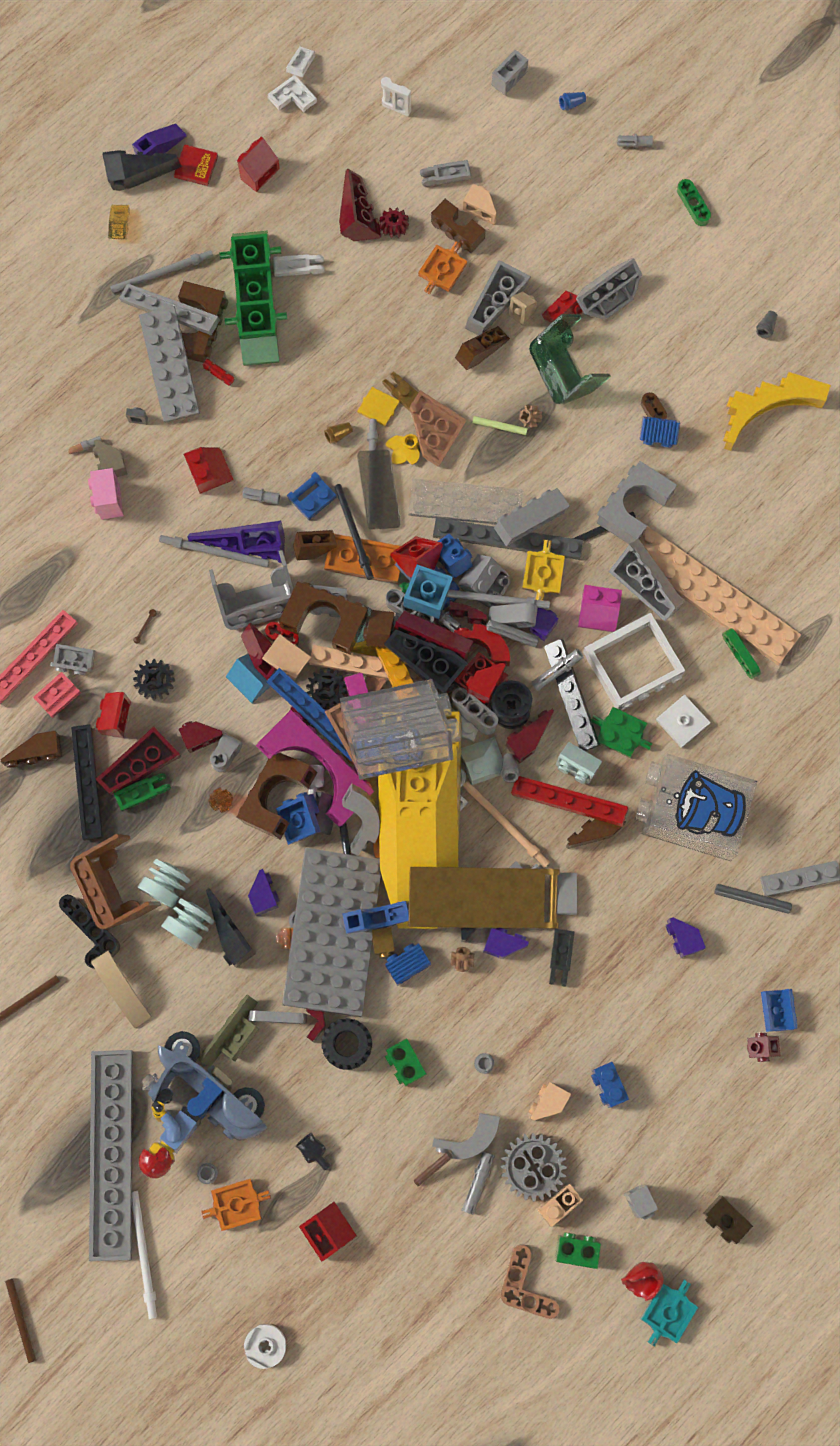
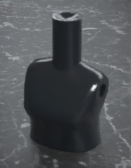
M312 1132L297 1143L296 1148L300 1150L308 1163L317 1161L324 1171L330 1167V1164L323 1157L326 1151L325 1146L316 1139Z

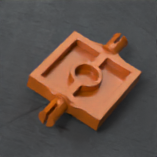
M455 242L451 249H445L436 244L418 272V276L429 282L424 289L426 293L431 294L435 286L450 292L467 265V260L457 254L461 247L460 243Z
M250 1178L211 1190L213 1208L202 1210L201 1213L210 1212V1214L203 1215V1219L215 1216L219 1221L221 1231L262 1219L259 1202L271 1199V1195L262 1197L270 1194L269 1190L257 1194Z

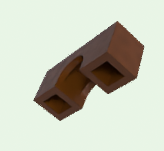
M445 198L431 212V223L436 229H441L449 239L460 243L463 250H468L472 253L485 240L486 229L473 219L463 226L456 224L455 221L458 219L459 208Z

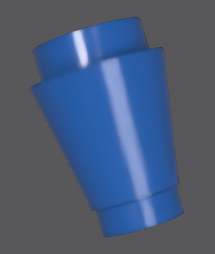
M584 92L563 93L559 97V105L562 110L566 111L586 102Z

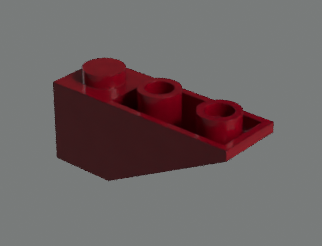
M249 623L241 634V638L254 667L268 680L277 669L262 658L272 646V643L252 623Z
M553 708L549 711H542L537 716V720L527 722L523 725L522 731L519 733L513 732L507 737L508 741H506L505 746L515 756L519 764L535 753L553 716Z

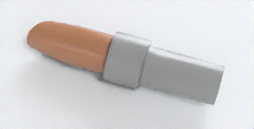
M98 436L82 441L80 444L69 448L68 453L73 454L82 450H88L90 447L95 446L94 440L102 441V439Z

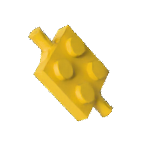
M544 540L543 551H527L522 589L537 592L536 600H539V597H541L540 600H544V594L546 593L560 594L565 556L555 555L550 552L552 543L550 540L548 541V548L547 540Z

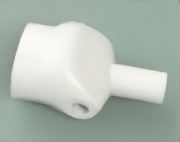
M310 765L318 773L309 787L308 795L314 794L316 800V789L324 786V766Z

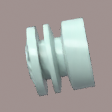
M155 859L153 864L160 868L159 871L150 867L149 871L155 876L154 879L144 877L137 888L173 909L180 899L173 891L175 889L185 891V888L178 883L182 881L189 884L191 880L180 869L170 863Z
M180 898L178 903L185 908L182 911L174 906L173 909L179 915L178 918L168 915L161 927L196 949L203 939L197 933L198 929L206 932L209 931L202 923L206 921L213 925L215 921L209 916L208 912L198 905Z

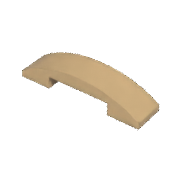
M109 951L91 961L107 990L134 1028L151 1018L150 1013L135 994Z

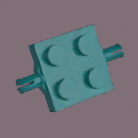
M686 1280L682 1282L678 1290L671 1289L663 1284L640 1318L650 1325L654 1331L647 1341L654 1347L661 1336L669 1338L677 1344L698 1309V1306L690 1302L685 1296L691 1285Z

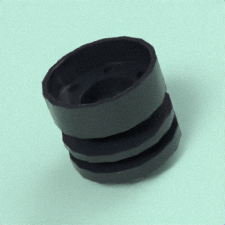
M513 680L505 681L494 690L491 711L497 715L499 726L506 729L520 728L530 718L533 698L531 691L523 683Z

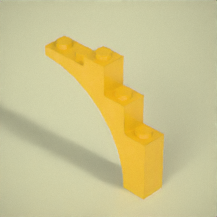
M788 372L786 378L782 377L779 386L762 381L760 387L755 388L753 396L735 391L734 396L729 397L726 407H729L728 415H731L728 423L731 428L730 431L725 432L723 441L726 442L724 449L731 451L736 438L752 420L767 411L791 405H805L822 409L831 385Z

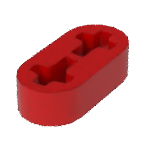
M270 622L266 625L265 633L270 640L275 641L279 636L277 633L271 635L270 629L276 627L281 636L288 638L293 636L295 641H291V643L298 646V634L281 628L277 622Z

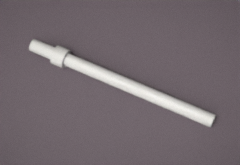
M138 1191L131 1192L132 1210L145 1290L143 1297L144 1302L147 1303L149 1319L157 1318L155 1306L157 1298L152 1286Z

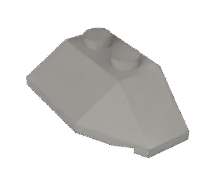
M631 258L610 268L582 288L576 300L585 315L606 320L634 299L639 279L642 276V272L635 259Z

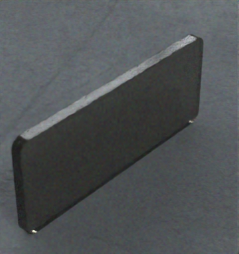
M389 450L359 451L357 459L368 528L370 530L398 528L401 525Z

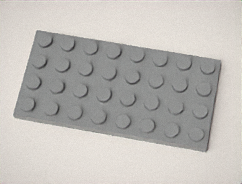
M305 848L282 1001L283 1006L362 1017L372 944V930L346 934L342 914L360 909L376 908L381 876L380 860Z

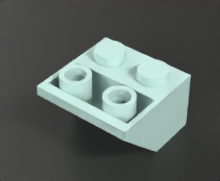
M568 742L560 753L556 766H558V770L562 773H570L575 776L574 779L579 783L589 784L602 761Z

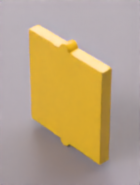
M371 387L367 396L363 397V402L357 413L369 419H376L377 423L386 426L391 416H394V411L400 401Z

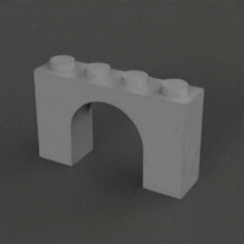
M641 461L636 466L632 465L627 473L629 475L627 479L623 478L617 486L618 491L611 493L607 500L609 502L607 506H602L597 513L599 516L597 524L628 544L640 539L647 525L626 511L623 499L630 494L641 493L664 506L673 495L677 484Z

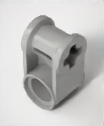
M225 733L210 757L214 770L225 772L240 752L243 743ZM223 759V761H224L223 763L219 762V763L217 764V762H216L217 760H218V761H221V760Z

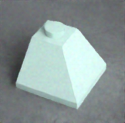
M495 737L461 748V758L472 785L501 775L503 758Z

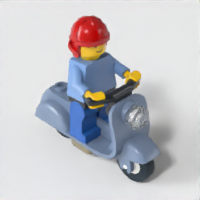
M176 1032L167 1039L164 1047L158 1045V1056L165 1070L160 1079L157 1078L158 1075L155 1073L153 1075L148 1074L142 1081V1090L148 1091V1095L153 1102L151 1106L153 1115L158 1122H163L162 1126L166 1129L160 1136V1143H153L148 1151L143 1149L139 1157L140 1170L152 1179L163 1177L169 1172L175 1162L173 1152L176 1154L179 1152L207 1114L209 1115L207 1119L216 1127L219 1124L224 1129L223 1134L230 1140L233 1138L236 1140L250 1139L267 1129V1126L260 1119L265 1107V1102L260 1092L253 1088L244 1087L238 1089L233 1094L230 1093L232 1080L219 1068H215L214 1065L210 1066L206 1072L195 1063L200 1055V1044L195 1035L189 1032ZM175 1076H179L194 1088L199 1095L189 1100L187 1107L184 1105L175 1118H173L169 1112L166 1113L164 1105L172 1101L174 1094L168 1087Z

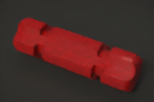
M206 359L203 362V368L210 371L219 380L224 381L226 385L231 386L235 381L234 376L229 373L227 374V371L217 364H213V361L210 359Z

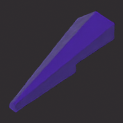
M281 520L189 533L187 536L189 542L194 541L203 543L206 546H216L223 550L244 555L260 556L261 559L277 560L278 563H282L279 551L282 550L283 554H285V535Z

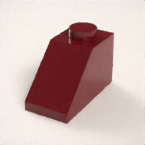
M197 721L186 722L178 729L189 753L220 741L223 736L221 730Z

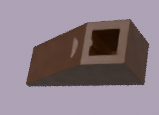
M497 326L462 343L455 359L467 371L479 365L508 342L510 338Z
M56 731L37 733L1 758L0 762L7 766V768H15L19 766L18 764L22 763L33 765L37 764L40 760H45L46 762L55 761L57 758L62 757L60 736Z
M589 819L581 826L583 830L579 834L574 832L567 839L569 843H567L566 848L570 849L609 839L622 826L597 819L593 821Z

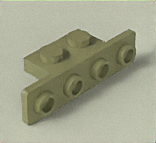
M246 995L239 1002L238 1007L227 1018L226 1023L215 1034L208 1047L203 1050L198 1059L207 1067L212 1066L221 1052L233 1061L238 1059L259 1030L258 1027L247 1020L249 1012L253 1011L258 1002L249 995Z

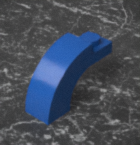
M402 901L382 907L360 909L342 914L346 934L381 929L408 922L409 902Z

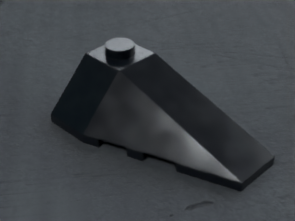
M208 888L206 893L222 949L226 954L223 958L229 966L233 964L237 968L254 956L255 952L212 890Z

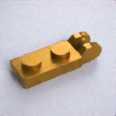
M392 372L390 374L391 378L398 386L395 388L387 379H384L382 384L391 392L395 399L399 400L411 412L410 406L418 392L405 380H402L396 372Z

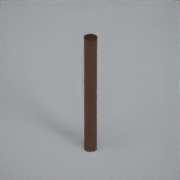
M57 975L0 1012V1022L58 984L60 980Z
M12 1278L6 1280L5 1284L28 1363L36 1361V1357Z

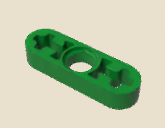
M682 179L677 187L680 199L695 224L706 226L711 218L710 210L693 182L689 179ZM695 199L699 204L692 206L689 201Z
M730 628L723 632L724 641L747 676L753 679L760 675L759 666L735 630Z

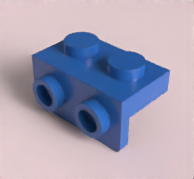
M792 989L762 991L761 999L766 1032L797 1029Z

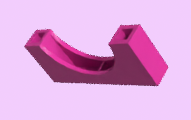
M290 710L257 743L256 747L269 759L280 752L289 750L305 752L318 759L329 772L334 787L333 801L325 814L340 827L354 813L343 807L342 799L351 783L360 787L369 795L374 792L372 785L367 780H362L358 776L357 770L352 766H348L344 762V758L339 753H335L326 740H321L316 735V730L310 725L307 726L297 712Z

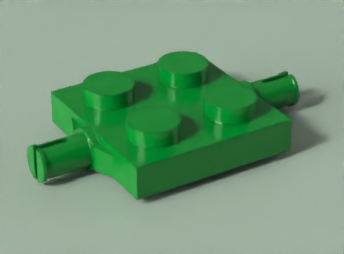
M612 707L609 715L604 720L595 715L591 719L592 723L600 726L599 743L626 757L631 758L634 750L639 745L650 750L653 744L642 739L643 731L647 725L646 722L615 707Z

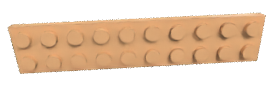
M646 527L644 534L639 540L677 593L727 630L730 628L734 629L740 639L779 665L801 634L650 527Z

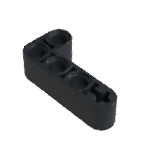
M67 894L60 898V909L95 944L85 955L86 965L95 969L91 959L95 955L100 956L107 951L105 946L109 941L114 942V948L109 951L112 957H114L120 950L119 941L107 929H100V934L97 937H93L92 931L97 926L90 911L72 895ZM70 901L77 910L73 911L69 908L67 902ZM86 913L87 920L84 923H80L79 916Z

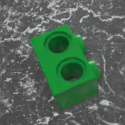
M407 1038L386 1050L388 1054L385 1055V1058L390 1067L395 1066L397 1073L394 1075L399 1084L404 1083L406 1087L427 1075ZM397 1049H403L406 1053L405 1058L402 1060L395 1059L394 1052ZM406 1067H413L415 1069L414 1077L406 1078L403 1074Z
M564 1232L563 1236L558 1235L555 1261L598 1269L601 1243L596 1242L595 1237L584 1236V1239H578L576 1234ZM567 1242L573 1244V1251L570 1254H565L562 1250L563 1245ZM586 1246H592L594 1249L593 1255L588 1258L584 1257L583 1249Z

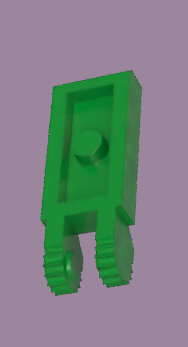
M165 773L158 774L152 778L148 777L113 793L120 810L123 812L170 790V784H164L156 789L153 784L166 778Z

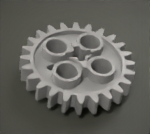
M532 1133L531 1139H528L527 1135L524 1134L523 1141L516 1137V1145L511 1142L509 1143L512 1148L511 1151L508 1149L504 1150L508 1157H501L502 1160L506 1161L505 1165L500 1166V1168L506 1169V1172L501 1176L508 1177L505 1185L512 1184L511 1192L515 1189L518 1190L517 1197L523 1193L524 1200H527L530 1195L532 1201L535 1202L536 1196L539 1195V1198L543 1201V1194L546 1193L547 1196L551 1197L550 1190L558 1192L555 1185H563L559 1178L566 1177L565 1174L561 1173V1170L567 1168V1166L561 1165V1162L566 1160V1158L559 1157L562 1150H555L557 1143L549 1144L550 1137L543 1141V1134H540L538 1139H536L534 1133ZM534 1147L542 1149L543 1154L538 1159H535L531 1154ZM525 1150L534 1164L538 1163L539 1166L536 1169L544 1181L543 1184L539 1182L534 1171L528 1170L530 1163L523 1153ZM518 1157H522L525 1160V1166L522 1169H517L514 1166V1160ZM545 1165H550L553 1169L550 1177H545L542 1174V1169ZM529 1175L535 1178V1185L533 1187H526L524 1183L525 1178Z

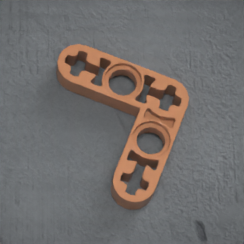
M517 1245L512 1251L501 1290V1300L508 1306L547 1319L555 1318L559 1313V1305L555 1300L522 1289L531 1259V1252L527 1246ZM522 1248L525 1249L527 1257H523L521 1264H525L524 1268L519 1265H512L513 1261L518 1263L519 1256L516 1255V1252L521 1251ZM513 1269L521 1271L522 1277L520 1280L513 1281L510 1278V1272ZM510 1290H513V1294L518 1297L519 1292L524 1293L520 1299V1305H516L518 1300L513 1298L507 1301V1297L504 1296L505 1292L509 1293ZM527 1296L535 1298L536 1304L533 1308L525 1307L524 1299ZM539 1299H543L542 1304L546 1306L549 1303H553L552 1306L555 1308V1312L551 1311L550 1314H547V1310L541 1307L540 1312L536 1311L539 1307Z

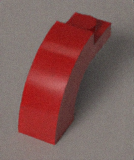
M473 623V631H469L468 628L454 630V633L473 641L474 644L484 647L489 653L490 660L495 665L504 663L506 666H510L509 649L499 634L488 631L485 625Z

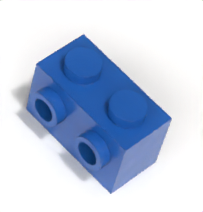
M448 534L437 541L443 544L438 561L454 578L473 567L470 551L467 548L463 549L458 538L454 539Z
M613 1062L592 1070L591 1078L595 1086H599L601 1090L599 1096L604 1106L607 1105L608 1108H611L629 1100Z

